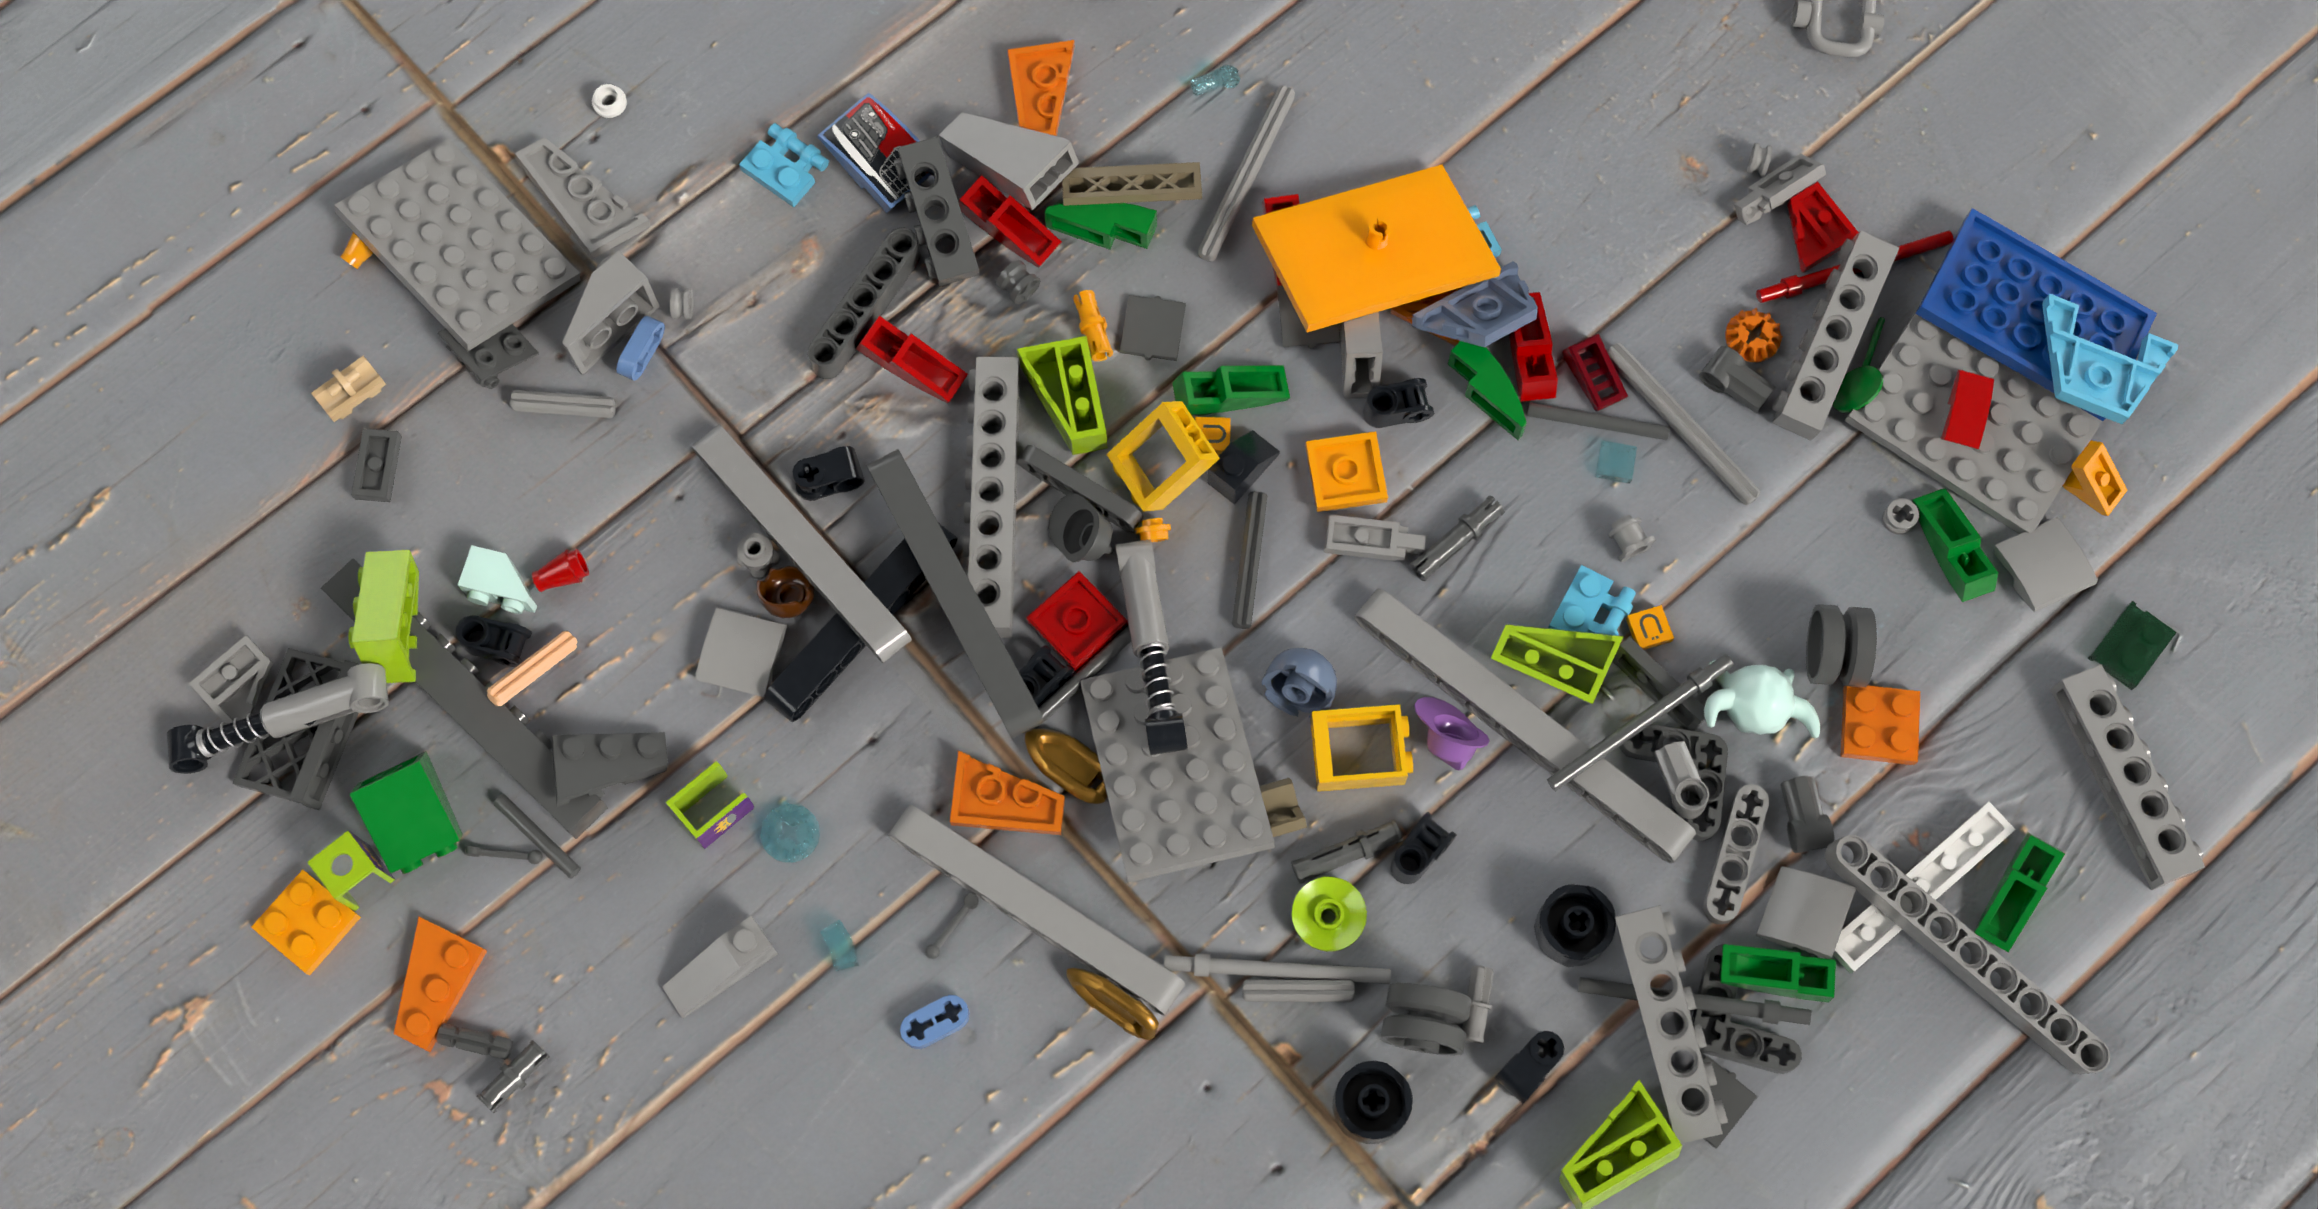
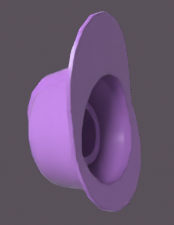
M1423 697L1416 701L1414 705L1415 712L1428 726L1427 746L1429 751L1455 770H1462L1473 757L1477 748L1488 745L1490 741L1488 735L1477 728L1455 706L1434 697Z

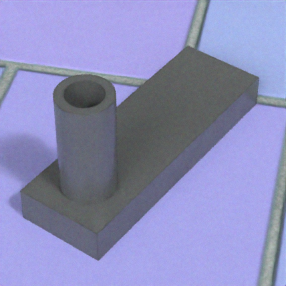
M1630 636L1619 646L1612 662L1655 702L1681 685ZM1715 679L1712 681L1713 685L1701 694L1696 692L1667 714L1683 729L1695 731L1705 720L1704 707L1707 698L1715 691L1723 688Z

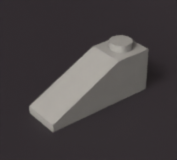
M751 915L715 940L664 984L662 988L680 1016L684 1019L774 958L778 953Z

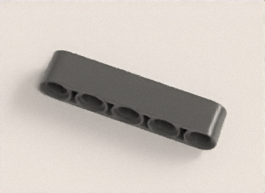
M905 227L896 228L888 234L810 343L808 357L813 371L818 377L832 379L842 372L857 351L856 348L879 315L883 314L918 265L920 250L917 237L912 230ZM901 246L911 247L906 252L896 251ZM888 272L892 274L885 280L877 279V276L881 273ZM868 299L872 301L869 306H857L862 300ZM843 327L853 328L848 334H838V331ZM822 355H833V358L830 361H818V359Z

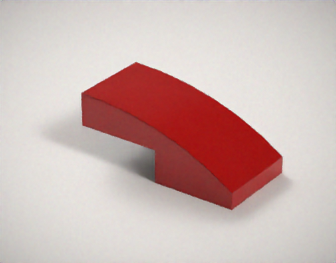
M1963 370L1957 371L1948 401L1951 407L1941 436L1942 440L1975 449L1980 448L1993 394V378Z

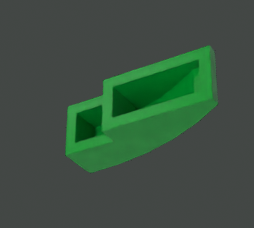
M1062 203L1047 206L1045 221L1046 228L1109 250L1115 238L1148 249L1157 227V211L1128 203L1063 206Z
M1460 341L1451 350L1448 365L1468 381L1465 397L1515 439L1519 440L1523 436L1527 421L1512 382L1502 366L1486 347Z
M1284 365L1220 366L1216 371L1182 372L1172 383L1175 401H1183L1191 415L1222 413L1287 401L1290 398Z
M1946 488L1913 499L1912 502L1919 511L1918 521L1939 566L1960 600L1965 602L1995 591L1999 572L1980 548L1982 537Z
M2027 832L1988 902L1974 933L2009 953L2046 892V885L2065 856V853Z
M1729 944L1722 945L1720 983L1803 1000L1829 1003L1834 998L1836 960L1800 956V952Z

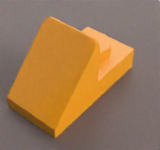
M2090 440L2071 465L2072 471L2063 484L2067 491L2104 516H2109L2128 491L2104 444Z

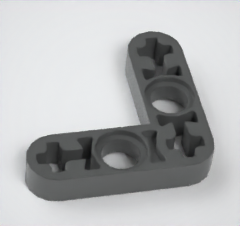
M1653 724L1649 725L1639 732L1641 740L1651 742L1654 735H1658L1659 738L1655 745V751L1663 747V742L1666 738L1674 737L1679 741H1685L1700 779L1707 778L1714 783L1716 792L1713 796L1709 797L1707 805H1714V808L1709 806L1705 812V822L1711 823V826H1708L1702 832L1699 831V825L1693 823V820H1697L1698 817L1693 819L1684 818L1696 832L1694 840L1706 841L1711 839L1719 830L1721 824L1728 758L1727 744L1720 736L1710 733ZM1628 740L1620 746L1622 753L1627 757L1657 762L1654 752H1651L1653 744L1642 743L1639 749L1633 748V742ZM1708 744L1713 745V751L1718 752L1719 755H1715L1712 759L1710 769L1698 770V767L1703 769L1707 762V754L1701 752V750L1705 749ZM1687 791L1686 804L1694 806V802L1699 804L1700 798L1698 795Z
M1723 944L1713 948L1706 956L1698 994L1706 995L1709 989L1714 988L1721 990L1726 998L1735 999L1737 987L1720 983L1717 980H1709L1710 976L1716 978L1719 975L1720 964L1714 962V958H1719L1722 955ZM1694 1009L1693 1026L1701 1024L1702 1030L1708 1026L1709 1017H1701L1702 1012L1710 1017H1722V1022L1716 1019L1712 1025L1711 1032L1717 1036V1040H1712L1707 1047L1700 1048L1701 1053L1777 1074L1791 1072L1800 1064L1802 1052L1794 1040L1730 1022L1732 1014ZM1747 1035L1753 1039L1755 1051L1752 1055L1744 1056L1736 1050L1735 1041L1738 1036ZM1764 1040L1769 1042L1765 1048L1767 1050L1778 1051L1782 1046L1786 1047V1054L1792 1056V1060H1788L1783 1065H1780L1779 1057L1771 1054H1766L1764 1061L1759 1060L1764 1050Z

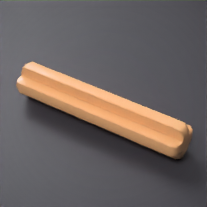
M569 631L560 633L490 686L487 690L488 699L495 706L505 704L574 651L577 647V639Z

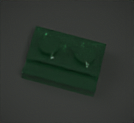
M2131 601L2125 607L2088 657L2090 661L2094 660L2100 665L2102 664L2107 673L2131 690L2138 686L2177 633L2148 611L2144 612L2139 609L2134 601Z

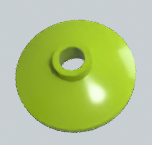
M1337 877L1314 879L1304 885L1294 899L1292 905L1293 926L1298 936L1312 948L1326 952L1345 949L1360 937L1365 928L1367 920L1365 901L1360 892L1351 883ZM1324 911H1332L1336 919L1331 923L1323 921L1321 914Z

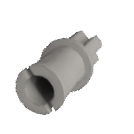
M1473 966L1471 969L1467 996L1472 1001L1469 1019L1463 1022L1462 1028L1467 1033L1465 1041L1484 1044L1488 1010H1492L1493 1007L1489 1005L1494 972L1489 967Z

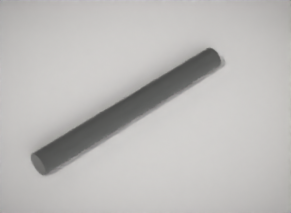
M1529 402L1527 416L1662 440H1668L1670 426Z
M1129 625L1120 631L1038 707L1044 721L1081 688L1080 680L1093 677L1131 642ZM1041 724L1033 727L1032 729H1037Z

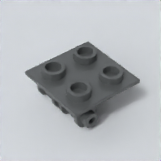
M513 324L470 351H467L447 329L438 332V335L446 343L448 350L453 351L459 357V362L462 365H466V370L473 373L479 379V384L482 387L487 386L488 389H493L499 384L500 380L497 378L499 373L539 353Z

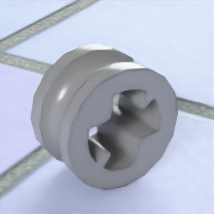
M1754 143L1747 173L1752 174L1753 171H1758L1760 176L1766 175L1771 159L1772 146L1768 145L1766 148H1761L1760 143Z
M672 288L670 297L672 318L678 319L680 315H683L685 319H691L694 308L692 289L686 288L685 291L681 292L679 288Z
M1899 498L1892 501L1883 513L1884 526L1894 534L1909 532L1919 519L1917 506L1908 499ZM1902 510L1907 516L1899 523L1894 518L1897 515L1896 513Z

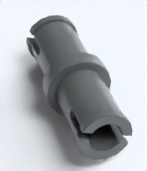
M533 1040L529 1042L530 1044L509 1065L505 1063L500 1068L502 1072L476 1096L493 1113L518 1087L522 1090L527 1085L524 1081L550 1057Z

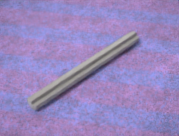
M1284 85L1278 87L1198 248V256L1208 262H1213L1216 259L1295 98V91L1292 88Z
M1618 342L1610 347L1607 352L1614 367L1744 505H1749L1755 501L1761 493L1760 489L1622 343Z

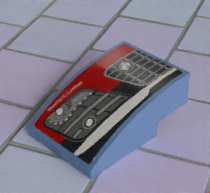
M870 93L866 94L817 135L818 139L861 189L865 188L886 213L905 198L904 193L909 192L906 178L899 180L893 160L899 158V147L916 143L920 140ZM926 172L920 173L916 177L915 182L920 186L932 175Z

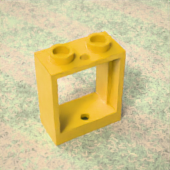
M1183 401L1162 402L1107 453L1108 458L1113 464L1114 472L1124 481L1131 492L1133 502L1143 512L1163 510L1220 459ZM1164 426L1186 462L1154 489L1134 458L1133 453Z
M1400 704L1312 711L1310 726L1317 792L1405 785L1408 773H1413V757L1411 751H1405L1404 738L1409 737V721L1407 715L1401 716ZM1389 724L1394 771L1333 776L1328 728Z

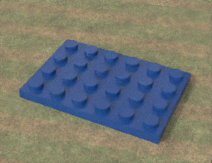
M1973 208L1966 215L1915 313L2054 393L2042 307L2043 300L2049 294L2079 305L2073 335L2135 360L2140 351L2142 339L2148 334L2157 315L2151 309ZM2084 410L2087 413L2093 415L2094 417L2100 419L2101 421H2104L2106 419L2102 416Z

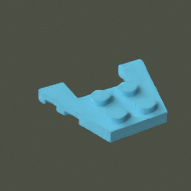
M2049 294L2043 300L2042 307L2055 398L2123 424L2146 395L2156 377L2163 371L2168 360L2175 354L2178 344L2148 333L2142 339L2138 360H2135L2073 335L2079 310L2078 304Z

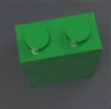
M427 751L359 782L349 795L390 874L401 870L402 874L409 873L423 865L421 859L433 853L439 858L458 848L456 842L461 840L463 834Z

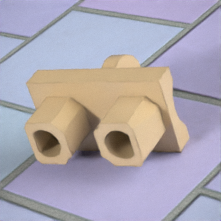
M363 355L341 372L336 368L331 372L334 377L311 394L333 422L338 419L343 420L353 412V408L367 398L372 399L379 394L381 388L386 383Z

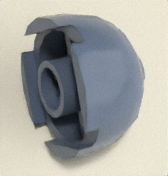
M1290 648L1274 658L1264 674L1262 686H1266L1265 696L1275 707L1289 715L1298 717V710L1305 713L1329 710L1336 694L1337 678L1332 664L1316 650Z

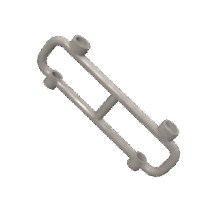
M1796 0L1794 3L1791 26L1807 28V36L1811 45L1819 52L1828 55L1859 57L1872 47L1874 35H1881L1883 30L1884 15L1876 14V0H1862V14L1858 27L1860 40L1855 44L1829 41L1822 36L1823 0Z

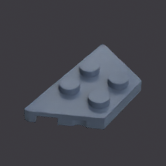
M1512 261L1501 267L1498 277L1465 286L1413 314L1412 326L1427 332L1486 347L1537 319L1538 307L1533 297L1528 294L1529 289L1525 280L1521 281L1518 276L1517 264Z

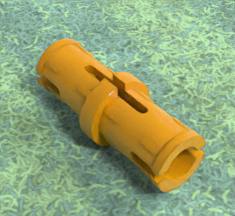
M1080 291L1079 295L1075 294L1073 297L1081 321L1079 324L1080 332L1087 337L1092 360L1097 362L1107 359V356L1111 357L1113 355V349L1105 330L1107 328L1106 319L1099 312L1094 291Z

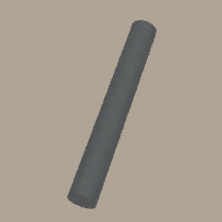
M505 794L496 798L493 805L570 879L579 873L581 868Z

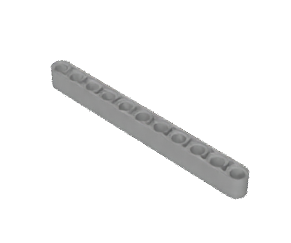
M1376 589L1355 614L1354 619L1366 632L1550 774L1554 775L1591 749L1388 592ZM1604 758L1566 784L1568 788L1668 863H1674L1696 835L1694 828Z

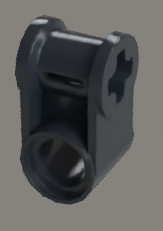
M1412 378L1399 383L1374 387L1369 392L1363 409L1365 421L1372 427L1383 428L1403 423H1418L1431 418L1435 413L1433 407L1428 404L1425 392L1427 388L1426 379ZM1383 403L1389 410L1379 411L1373 404Z
M851 446L838 447L820 455L804 458L794 465L792 471L798 495L808 501H815L841 492H849L861 487L865 482L855 449ZM813 477L814 481L807 482L806 478Z
M470 615L459 621L455 633L458 641L469 654L490 659L503 665L517 667L522 663L520 656L525 641L531 637L532 631L518 624L499 622ZM473 631H484L481 639L476 642H468V637Z
M1045 645L1035 652L1019 673L1027 688L1033 692L1032 698L1037 707H1039L1071 677L1074 670L1069 665L1064 666L1051 654V649Z
M1426 812L1410 831L1406 840L1397 849L1390 867L1392 876L1402 884L1415 883L1432 863L1441 857L1454 841L1457 834L1453 831L1448 833L1432 820L1431 813ZM1406 856L1415 859L1418 869L1413 871L1404 869L1400 864V859Z
M1551 1031L1539 1032L1519 1053H1516L1494 1078L1524 1104L1544 1082V1077L1562 1058L1564 1054L1562 1039ZM1549 1042L1553 1046L1550 1053L1554 1058L1546 1055L1544 1058L1539 1057L1537 1053L1540 1047L1536 1043L1545 1045Z

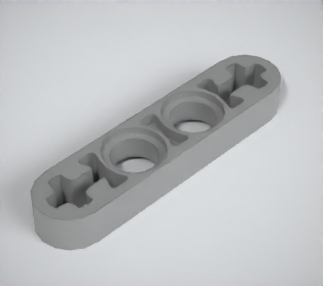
M1749 784L1743 786L1735 794L1731 803L1703 904L1705 916L1715 924L1723 925L1729 923L1737 916L1741 908L1769 806L1767 792L1758 785ZM1749 794L1755 796L1754 802L1760 804V806H1755L1750 812L1749 819H1742L1747 808V803L1742 801V799H1746ZM1737 827L1746 829L1751 836L1750 844L1747 846L1735 844L1731 838L1732 830ZM1725 862H1734L1740 867L1741 877L1739 880L1729 881L1723 876L1721 869ZM1724 889L1737 890V893L1730 891L1726 898L1725 904L1731 908V911L1727 910L1723 915L1718 914V907L1712 905V902H1717L1722 897Z

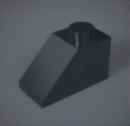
M1252 430L1231 442L1219 455L1220 459L1208 469L1207 483L1235 505L1278 457L1280 451Z

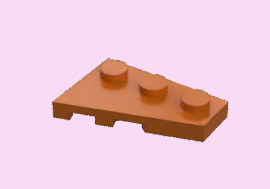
M1074 40L1007 49L1019 127L1057 136L1075 48Z
M958 750L950 824L952 826L1061 835L1065 796L1026 779H1020L1006 773L994 765L985 764L971 758L970 755Z
M418 917L393 1034L431 1052L436 1043L440 1026L447 1024L487 950Z

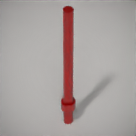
M1948 230L1897 246L1899 250L1894 262L1950 245L1954 240L1953 234ZM1840 264L1801 277L1792 275L1782 278L1778 284L1757 290V299L1759 303H1764L1783 296L1788 299L1801 295L1803 290L1825 284L1832 270H1838ZM1852 268L1854 274L1862 272L1857 268Z

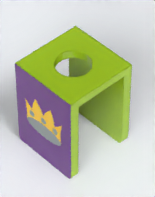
M718 761L710 765L666 802L704 849L754 809V805L748 796L742 793L698 830L683 815L684 812L728 777Z
M346 831L307 862L333 898L354 911L359 909L360 906L348 891L372 872L390 884L395 881V878L390 874L370 845L350 831ZM340 855H349L353 861L352 869L346 875H336L332 870L333 861Z

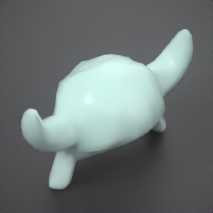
M1751 665L1745 666L1731 674L1726 671L1716 678L1723 689L1712 693L1705 703L1704 717L1707 726L1710 728L1715 725L1718 713L1726 710L1735 727L1744 733L1759 735L1776 733L1783 729L1791 717L1801 721L1813 738H1818L1820 734L1819 717L1814 707L1807 700L1794 695L1792 683L1795 673L1791 668L1786 669L1782 673L1776 667Z

